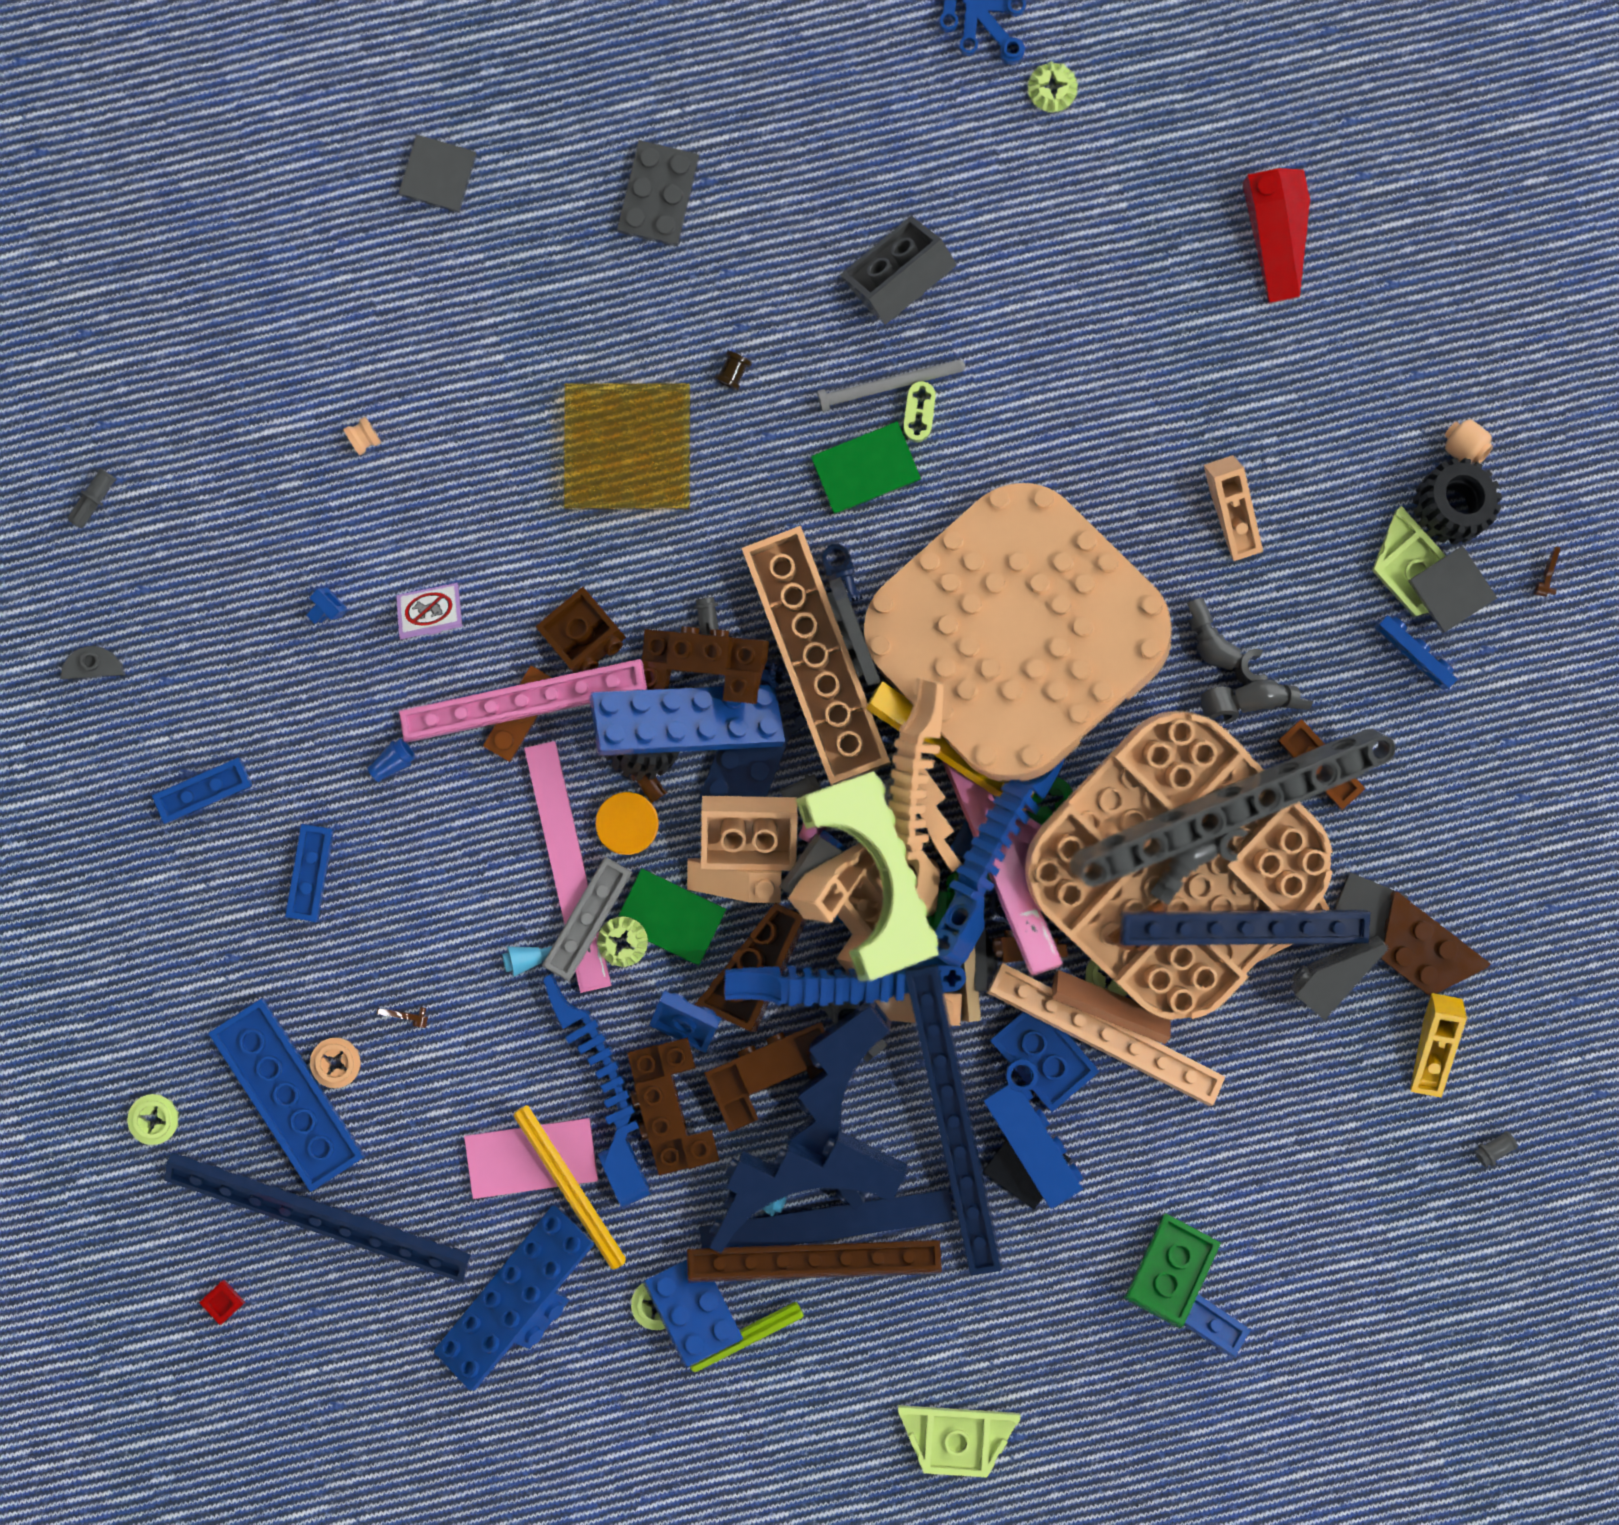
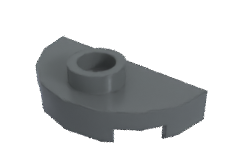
M87 646L77 649L68 656L62 666L60 679L69 680L126 675L123 664L115 654L103 647Z
M984 928L975 945L976 991H988L993 980V972H996L998 969V958L995 956V953H992L989 934Z

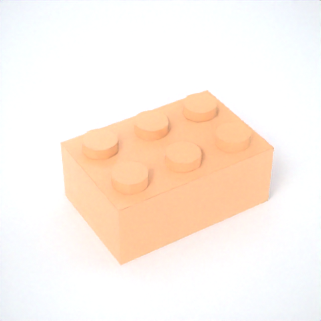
M702 796L701 869L791 871L796 863L797 797Z

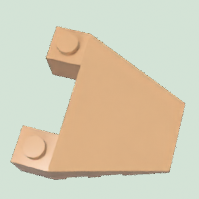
M858 843L805 873L788 899L804 919L832 923L836 915H838L852 933V936L836 958L848 973V969L854 968L849 951L861 945L871 935L878 923L883 904V888L876 863L867 849L861 843Z

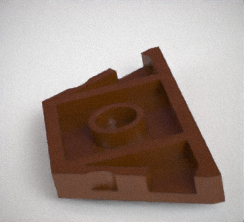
M1393 890L1390 895L1392 902L1389 917L1386 919L1384 926V942L1389 949L1380 959L1414 986L1431 997V993L1437 994L1491 965L1486 959L1403 895Z

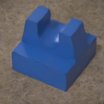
M320 588L309 597L316 605L306 616L314 624H317L318 622L323 623L327 618L330 620L341 619L349 609L328 588Z

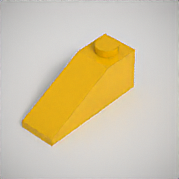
M1431 993L1423 1019L1410 1086L1411 1092L1442 1098L1467 1020L1463 999Z

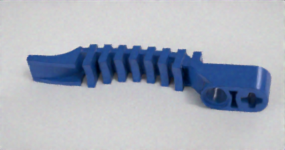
M1066 758L1042 776L1028 781L1010 780L1008 784L1004 783L1001 788L1003 793L1000 797L996 796L993 801L995 804L993 810L989 809L985 816L988 819L985 824L981 823L978 830L980 833L978 837H974L970 843L973 845L971 851L965 853L963 858L966 860L963 866L959 865L956 871L959 873V882L953 880L949 886L955 890V897L935 931L938 940V946L936 947L938 955L936 957L949 966L958 967L965 963L984 930V894L986 890L991 892L995 886L986 879V876L990 873L996 877L1000 871L993 863L995 859L1000 862L1004 860L1006 855L1000 851L1002 845L1009 849L1013 843L1007 837L1009 832L1017 836L1021 829L1015 824L1016 820L1025 825L1029 821L1030 817L1022 810L1023 808L1037 814L1040 807L1030 796L1034 792L1040 799L1044 800Z
M936 956L874 980L859 982L855 968L848 969V975H843L841 969H833V975L829 976L826 969H818V976H812L811 968H803V976H797L795 966H787V976H781L779 967L725 970L724 997L725 1000L758 999L769 1001L776 1005L788 1003V1006H797V1003H804V1006H812V1003L828 1006V1002H834L835 1005H843V1002L858 1004V1001L873 1003L874 1000L889 1002V998L893 996L896 1001H903L904 994L909 993L905 975L906 969L938 963L944 992H953L962 988L966 981V974L961 966H949Z
M552 973L543 979L550 1002L562 1028L564 1029L580 1019L585 1024L566 1036L565 1039L570 1044L583 1035L590 1034L592 1039L577 1048L580 1054L596 1046L598 1053L592 1055L587 1060L590 1066L601 1060L603 1061L604 1067L595 1071L598 1079L608 1074L610 1080L603 1083L600 1087L603 1093L613 1088L615 1090V1095L606 1098L604 1103L606 1108L617 1105L618 1110L605 1117L607 1124L615 1123L617 1131L611 1147L599 1152L598 1156L617 1200L623 1208L652 1195L649 1184L627 1138L629 1132L639 1128L638 1118L630 1121L632 1113L636 1109L633 1103L630 1104L628 1098L631 1094L628 1088L624 1089L623 1083L626 1080L623 1074L619 1075L617 1069L620 1065L617 1060L613 1061L611 1056L614 1051L611 1046L607 1047L605 1040L608 1038L604 1032L601 1033L598 1029L601 1025L598 1019L594 1020L589 1010H582L570 1004L563 996Z

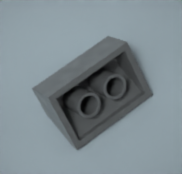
M910 216L842 272L840 276L867 309L886 325L912 302L920 298L936 282L943 279L957 264L942 239L913 216Z

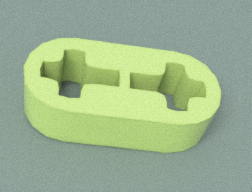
M924 381L914 383L909 388L903 431L905 436L913 442L926 440L932 428L936 394L933 386ZM919 389H925V394L930 396V399H925L923 409H917L918 399L913 397V394H918ZM916 414L922 415L921 425L926 426V430H921L920 435H914V430L908 427L909 424L915 423Z

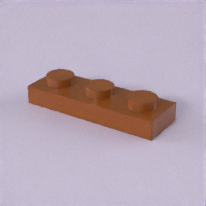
M530 666L519 685L552 677ZM539 715L495 724L483 747L512 762Z
M1302 719L1296 722L1277 740L1292 758L1325 745ZM1322 766L1317 769L1316 775L1320 773ZM1354 778L1328 789L1324 793L1340 810H1343L1366 788Z

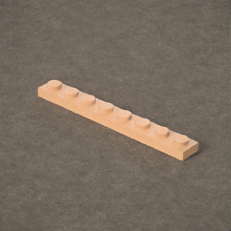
M1004 963L999 965L987 991L988 994L1208 1106H1212L1215 1103L1225 1076L1148 1037L1053 1000L1051 987Z

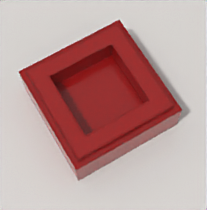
M224 1279L199 1303L221 1326L246 1302Z

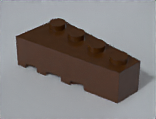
M775 903L694 1005L709 1008L716 1016L750 1032H756L770 1002L758 999L725 1000V970L779 967L782 976L808 919H804L795 910Z

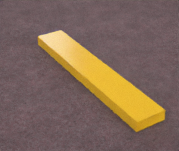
M882 681L877 686L865 709L899 731V728L908 720L913 705L905 696ZM941 734L940 738L924 737L923 742L940 746L939 754L933 755L995 797L1001 796L1003 784H1008L1010 780L998 781L978 773L958 755Z

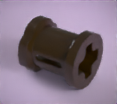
M728 350L725 354L727 359L720 373L715 375L714 380L734 391H738L740 388L739 382L746 368L751 367L752 362Z

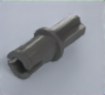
M100 468L87 489L81 491L83 495L68 515L67 519L69 522L79 528H83L97 507L103 505L101 501L117 479Z

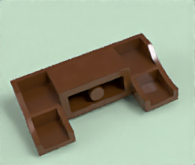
M681 626L680 632L645 629L642 662L647 690L668 689L672 670L725 675L723 701L757 704L759 684L768 658L769 641L729 637V631L710 629V635L699 634L700 628Z
M821 1022L785 1037L783 1032L766 1039L767 1046L757 1050L755 1045L749 1046L737 1052L739 1058L704 1073L729 1132L759 1120L749 1096L805 1071L811 1080L824 1070L823 1068L818 1069L809 1056V1053H811L809 1051L811 1041L825 1031Z
M686 1037L627 1052L635 1082V1090L631 1091L633 1105L635 1109H641L643 1121L638 1122L643 1140H649L658 1175L720 1161L712 1129L688 1135L673 1074L696 1068L689 1038Z

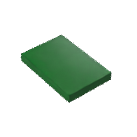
M898 421L811 456L834 515L921 480Z
M641 868L618 917H629L636 920L645 929L648 942L700 966L727 909Z
M1164 1213L1124 1299L1179 1329L1183 1328L1221 1242Z

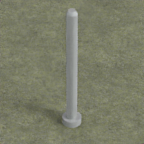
M955 360L826 393L825 389L817 391L819 404L822 412L830 411V405L962 372L965 369V363L963 360Z

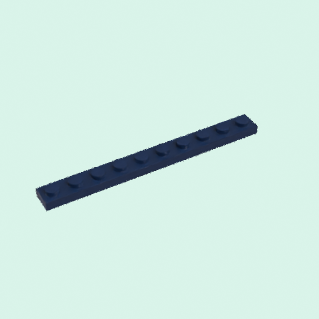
M938 963L906 969L905 975L970 1275L1002 1271L1003 1265Z
M172 1152L167 1160L164 1181L462 1283L467 1273L471 1254L465 1253L458 1248H451L433 1242L429 1238L419 1237L404 1232L399 1228L380 1224L370 1218L345 1212L338 1207H331L313 1201L309 1197L298 1196L279 1187L260 1183L250 1177L225 1171L218 1166H211L196 1161L189 1156H181Z

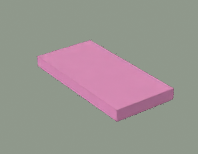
M590 1118L541 1124L578 1184L599 1180ZM521 1128L464 1136L473 1199L558 1187Z

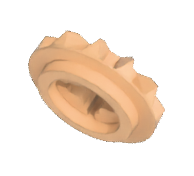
M338 1037L320 1042L313 1050L310 1058V1069L314 1078L320 1084L329 1088H341L350 1084L358 1076L361 1066L358 1049L350 1041ZM343 1052L340 1062L344 1064L347 1070L336 1068L331 1074H328L331 1070V1062L324 1056L334 1058Z

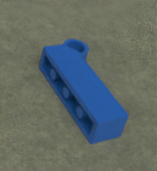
M1015 1059L1006 1068L1005 1078L1007 1083L984 1096L982 1100L1050 1209H1053L1082 1191L1083 1188L1079 1182L1084 1178L1075 1163L1068 1165L1062 1156L1067 1150L1059 1137L1051 1138L1046 1127L1050 1123L1042 1110L1038 1109L1035 1111L1029 1100L1034 1098L1030 1089L1036 1085L1038 1080L1036 1067L1026 1059ZM1018 1065H1027L1032 1071L1031 1080L1025 1085H1016L1012 1081V1070Z

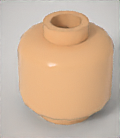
M1472 419L1465 420L1461 424L1456 421L1445 433V437L1448 439L1445 450L1452 457L1458 458L1459 462L1467 458L1471 459V464L1476 462L1481 464L1493 449V445L1490 444L1492 440L1491 434Z

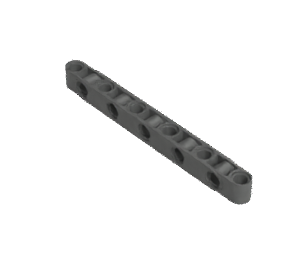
M1370 728L1335 740L1079 850L1070 860V870L1082 882L1091 887L1100 886L1116 878L1127 876L1386 764L1394 757L1396 745L1390 737ZM1378 742L1377 748L1373 751L1374 745ZM1322 766L1320 773L1316 775L1317 769ZM1266 790L1265 795L1259 799L1261 792ZM1209 814L1206 822L1201 824L1203 817ZM1151 838L1150 844L1143 849L1144 843ZM1093 863L1092 869L1085 873L1086 867Z

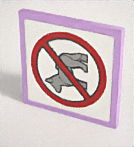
M458 583L396 595L400 640L425 634H438L444 630L462 627Z

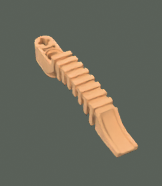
M917 678L912 712L904 725L899 728V739H895L894 747H897L898 750L897 754H893L892 760L893 763H896L895 770L891 771L894 785H890L889 793L893 794V800H889V808L892 809L895 816L894 828L897 837L901 838L906 848V855L904 857L908 868H911L916 876L917 885L915 888L918 897L926 905V917H930L936 912L940 869L937 862L932 858H928L922 850L923 843L929 840V834L917 832L915 829L926 828L927 820L916 818V814L925 813L926 805L918 804L917 799L926 798L927 790L918 789V783H929V775L921 774L919 771L920 768H933L934 760L921 758L922 753L939 754L940 746L923 742L924 737L940 738L943 714V683Z

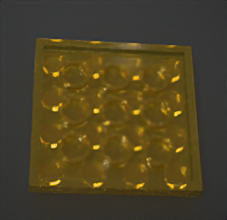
M565 383V510H690V383Z

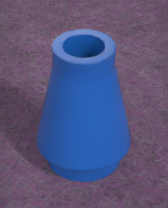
M400 738L396 742L391 741L367 769L370 775L377 782H380L382 779L411 766V761L416 756L411 747Z

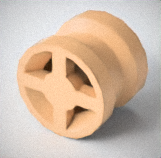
M365 416L359 419V423L354 427L347 426L343 429L359 456L364 454L366 448L371 445L378 446L381 444L378 435Z

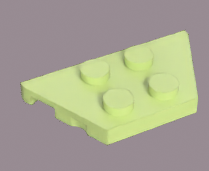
M1401 506L1394 513L1372 571L1409 613L1416 617L1429 612L1408 580L1446 555Z
M898 1405L900 1418L905 1426L921 1468L926 1474L988 1477L997 1457L1005 1448L1013 1429L1018 1425L1021 1416L1020 1413Z

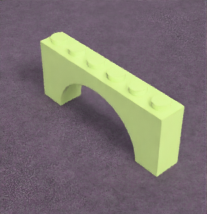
M875 771L796 798L806 829L832 827L850 834L867 849L878 868L883 888V904L878 923L871 935L861 945L849 951L859 982L874 980L938 955L936 948L938 946L937 936L929 928L926 919V905L918 897L915 888L917 885L916 876L913 870L908 868L904 857L906 855L905 845L901 838L897 837L894 828L895 816L886 805L883 797L885 788L881 779L876 776Z

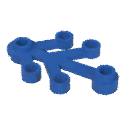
M944 0V11L939 21L940 28L944 32H953L958 26V16L955 14L957 0ZM961 0L966 5L964 34L959 45L960 52L965 56H972L977 52L976 28L978 19L1000 45L999 55L1001 60L1007 65L1020 63L1025 53L1023 42L1018 38L1010 37L988 11L1009 13L1011 16L1018 17L1024 13L1026 1ZM1019 2L1022 8L1014 10L1011 8V3ZM950 17L955 23L952 26H946L943 20ZM966 41H971L975 47L972 50H967L963 44ZM1015 45L1018 48V52L1011 54L1008 52L1007 47Z

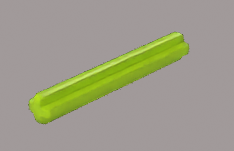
M793 1302L740 1329L739 1331L743 1337L741 1341L690 1366V1369L693 1372H698L802 1319L804 1315L800 1305L797 1302Z

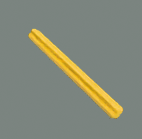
M526 1105L514 1112L515 1120L612 1270L621 1267L625 1263L626 1257L529 1106Z

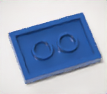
M1023 1011L989 1039L1009 1063L1015 1059H1026L1034 1064L1038 1071V1080L1032 1090L1051 1112L1055 1111L1100 1072L1068 1034ZM1018 1065L1014 1068L1026 1083L1031 1080L1032 1071L1029 1066Z
M687 1260L644 1280L643 1284L685 1369L743 1339L716 1283H688Z

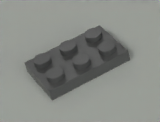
M639 140L617 232L678 247L698 167L699 154Z
M840 577L829 581L832 592L828 593L827 596L858 678L865 676L868 686L879 682L880 679L842 579Z

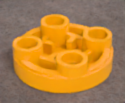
M633 792L617 793L605 800L597 812L595 822L597 835L604 846L622 855H633L647 849L655 840L659 829L658 814L652 803L645 797Z

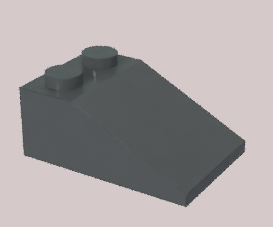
M1379 936L1369 939V943L1353 945L1316 960L1308 967L1303 965L1292 977L1294 983L1291 987L1294 994L1323 1020H1326L1389 948Z

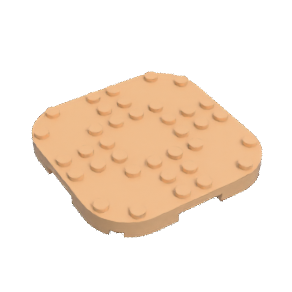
M1032 483L1005 485L990 491L976 501L877 591L869 604L864 621L865 643L879 672L913 706L917 678L943 683V714L940 734L970 767L978 773L998 781H1028L1044 775L1057 766L1081 744L1080 740L1125 699L1129 701L1158 674L1169 655L1172 636L1168 607L1154 585L1064 497L1047 487Z
M1185 711L1160 713L1137 725L1040 827L1030 843L1025 862L1027 887L1039 909L1137 1003L1152 1014L1171 1020L1195 1019L1219 1008L1248 979L1249 976L1246 973L1274 944L1152 945L1144 950L1120 948L1107 936L1120 927L1121 912L1143 911L1158 900V898L1150 893L1162 873L1169 871L1170 867L1168 864L1172 857L1096 887L1086 885L1071 872L1070 860L1079 850L1096 844L1108 836L1264 771L1248 754L1249 752L1221 725L1204 716ZM1266 790L1261 792L1259 799L1265 795ZM1299 802L1242 826L1248 834L1244 838L1235 836L1227 844V847L1237 854L1238 861L1226 860L1218 853L1216 859L1201 865L1196 872L1192 870L1188 878L1183 877L1182 881L1184 884L1180 891L1175 894L1169 905L1163 902L1166 911L1313 910L1323 898L1332 876V871L1330 870V853H1332L1329 838L1322 825ZM1209 814L1203 817L1201 824L1206 822ZM1151 838L1144 843L1143 849L1150 844ZM1093 863L1086 867L1085 873L1092 869Z

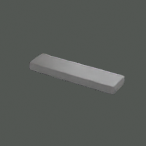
M604 857L543 962L542 967L568 982L571 980L633 873L632 871L608 857Z

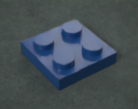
M664 991L649 1026L677 1040L688 1037L690 1046L706 1053L722 1018L716 1016L709 1008L698 1007L687 1002L686 998L680 994Z

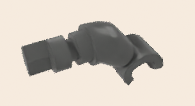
M1203 597L1187 603L1193 616L1188 622L1192 631L1196 630L1198 633L1195 636L1198 642L1196 649L1207 664L1228 670L1234 668L1237 679L1244 685L1255 680L1269 679L1265 674H1253L1248 667V661L1261 657L1263 650L1252 649L1245 654H1241L1240 648L1225 640L1223 634L1219 635L1216 627L1212 628L1211 623L1214 621Z
M1255 680L1236 689L1235 695L1229 687L1211 688L1201 695L1204 717L1214 719L1217 716L1223 715L1226 724L1233 722L1239 717V709H1241L1242 713L1262 709L1272 710L1275 707L1308 710L1313 704V701L1300 698L1301 694L1297 686H1283L1275 680Z
M1239 827L1171 856L1172 859L1168 864L1170 867L1169 871L1162 873L1150 894L1169 905L1175 894L1183 886V877L1188 878L1192 870L1196 872L1201 865L1216 859L1218 853L1226 860L1238 861L1237 854L1227 847V844L1231 838L1235 836L1244 838L1248 832Z

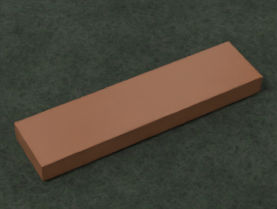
M1058 970L1053 976V1000L1162 1044H1166L1170 1039L1171 1019L1152 1014L1132 999Z

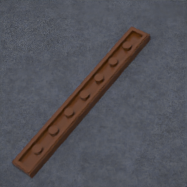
M940 1240L724 1248L722 1253L711 1248L687 1249L688 1283L941 1274Z

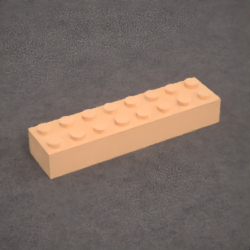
M801 526L741 548L830 785L833 786L891 765L873 714L865 709L868 701Z

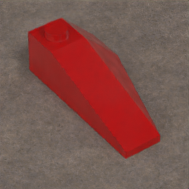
M1276 168L1248 174L1242 186L1268 304L1299 298L1310 208V195L1304 169Z

